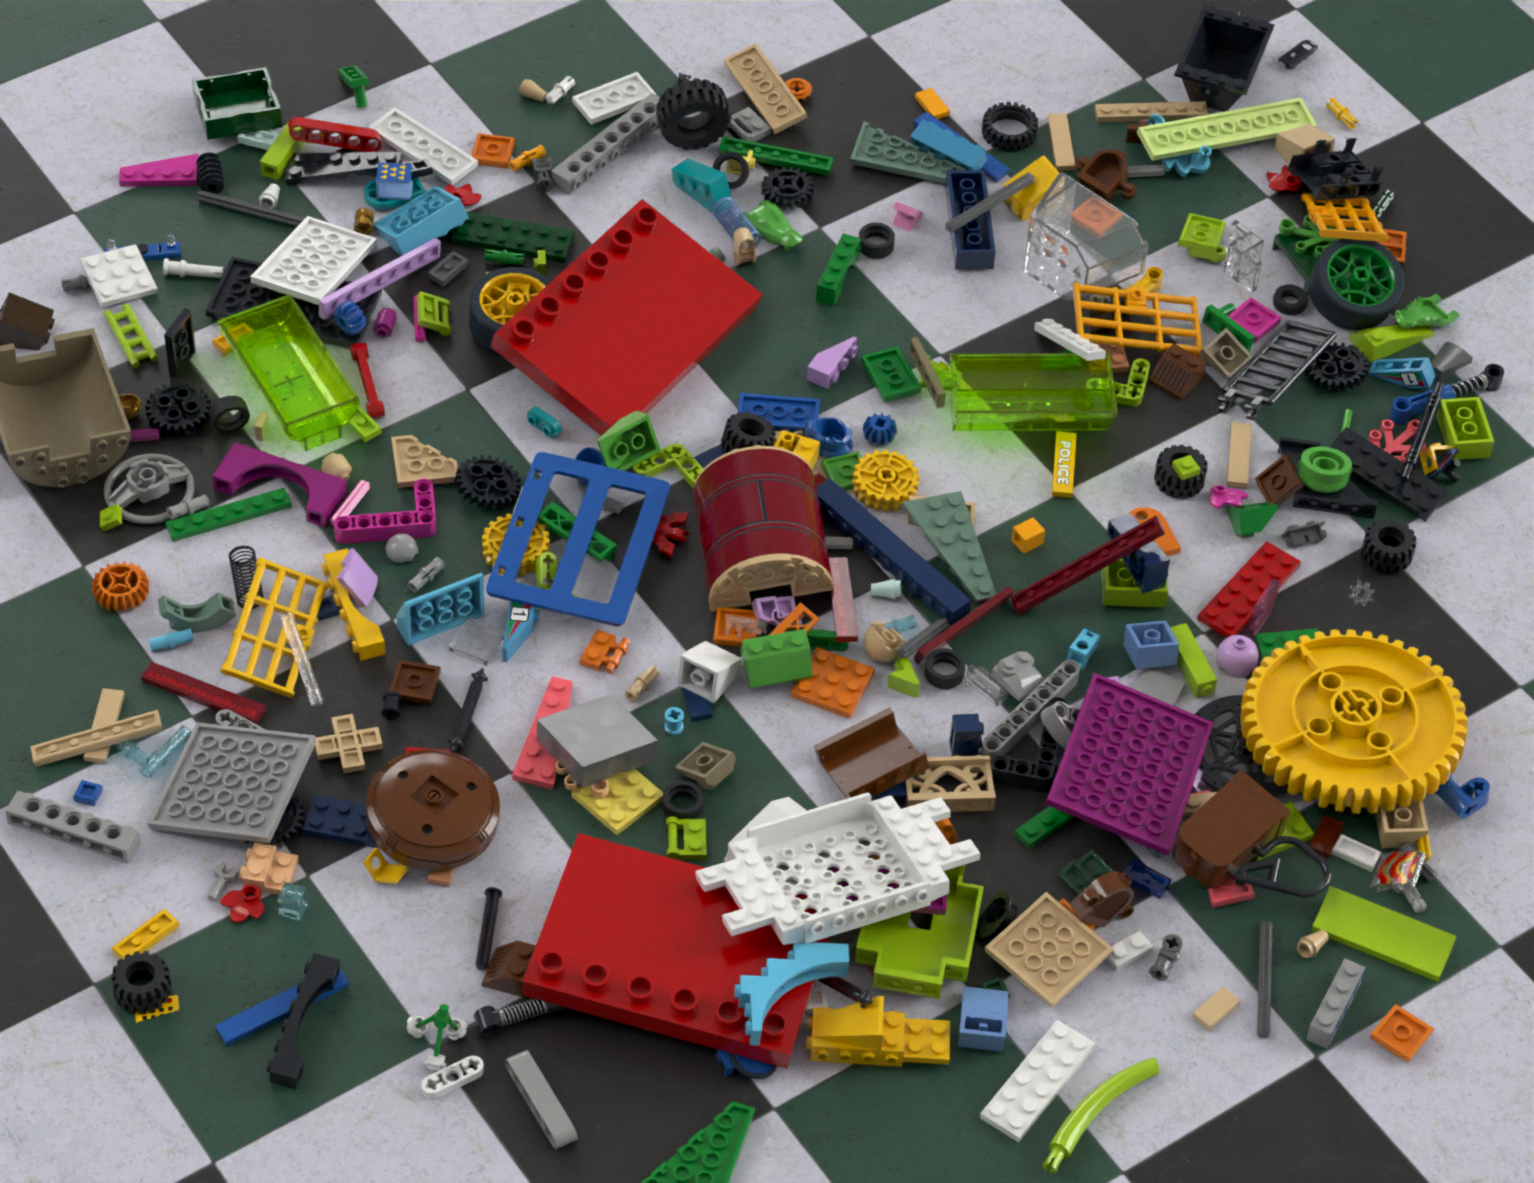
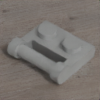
M750 107L731 115L729 127L741 140L755 142L771 134L772 128Z

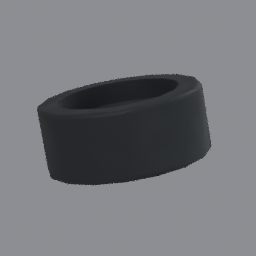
M726 152L716 158L713 168L720 171L724 161L729 159L738 161L742 167V174L736 181L728 182L729 189L741 187L747 181L749 166L743 156L735 152Z
M875 222L869 223L859 231V238H861L860 252L865 256L877 259L884 258L894 250L895 233L888 225ZM875 236L884 238L887 242L877 245L869 243L866 239Z
M235 395L220 398L209 409V417L213 427L222 433L238 431L248 423L250 418L246 402L241 397ZM239 410L235 415L231 417L220 418L223 414L229 411Z
M949 648L934 650L925 660V678L936 688H954L964 678L965 660L957 651ZM941 662L949 663L955 666L957 671L954 674L942 675L934 671L932 666Z
M677 781L666 787L663 792L662 809L667 818L673 816L678 819H698L702 814L704 795L696 784L689 781ZM687 795L692 797L696 804L688 809H678L670 804V800L675 796Z

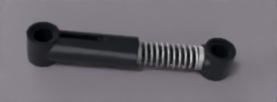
M531 999L530 1002L527 1000L526 1003L515 1004V1006L511 1005V1008L508 1006L507 1009L503 1008V1010H497L493 1006H484L478 1009L473 1017L483 1038H492L502 1031V1027L508 1026V1023H516V1020L519 1022L520 1019L523 1021L524 1018L527 1020V1017L531 1018L532 1015L535 1017L536 1014L539 1016V1013L543 1015V1012L548 1016L570 1008L538 999Z

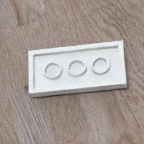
M635 72L573 96L572 102L592 125L628 111L651 93L655 95L656 93L641 75Z

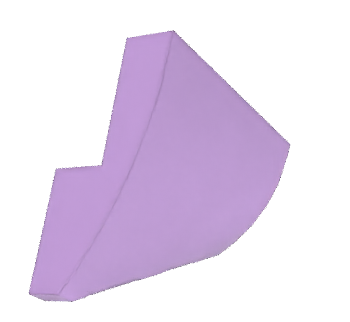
M793 596L756 598L751 603L758 620L778 626L796 607Z

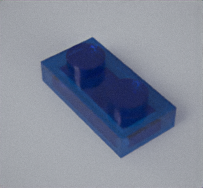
M1132 859L1124 871L1131 878L1132 885L1159 899L1166 892L1172 880Z

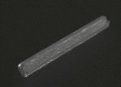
M285 612L281 616V621L312 706L322 705L323 697L294 616L291 612Z

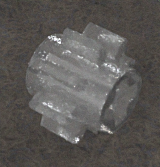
M1358 580L1355 587L1350 585L1352 593L1348 597L1355 598L1353 601L1354 605L1361 602L1366 607L1367 601H1374L1371 598V594L1375 593V590L1368 589L1370 586L1369 582L1362 585L1361 581ZM1361 589L1366 592L1363 594V598L1357 595Z

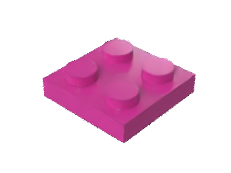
M1252 297L1228 315V317L1254 335L1255 342H1258L1281 322V316Z

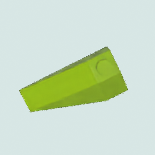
M1398 324L1364 328L1348 335V339L1359 348L1360 352H1364V356L1368 358L1370 363H1373L1374 360L1382 359L1434 336V332L1428 326H1415L1406 329L1399 327Z

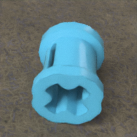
M671 707L666 710L665 720L667 722L664 724L666 733L678 735L684 729L682 723L684 712L680 708Z

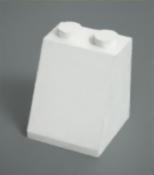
M704 641L681 655L677 685L715 703L740 674L742 658Z

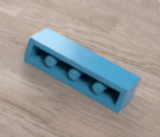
M922 120L910 136L912 144L920 147V150L926 153L931 152L935 154L936 158L942 161L948 160L965 168V170H981L987 162L983 147L969 143L964 137L959 138L955 136L950 130L939 128L934 122Z

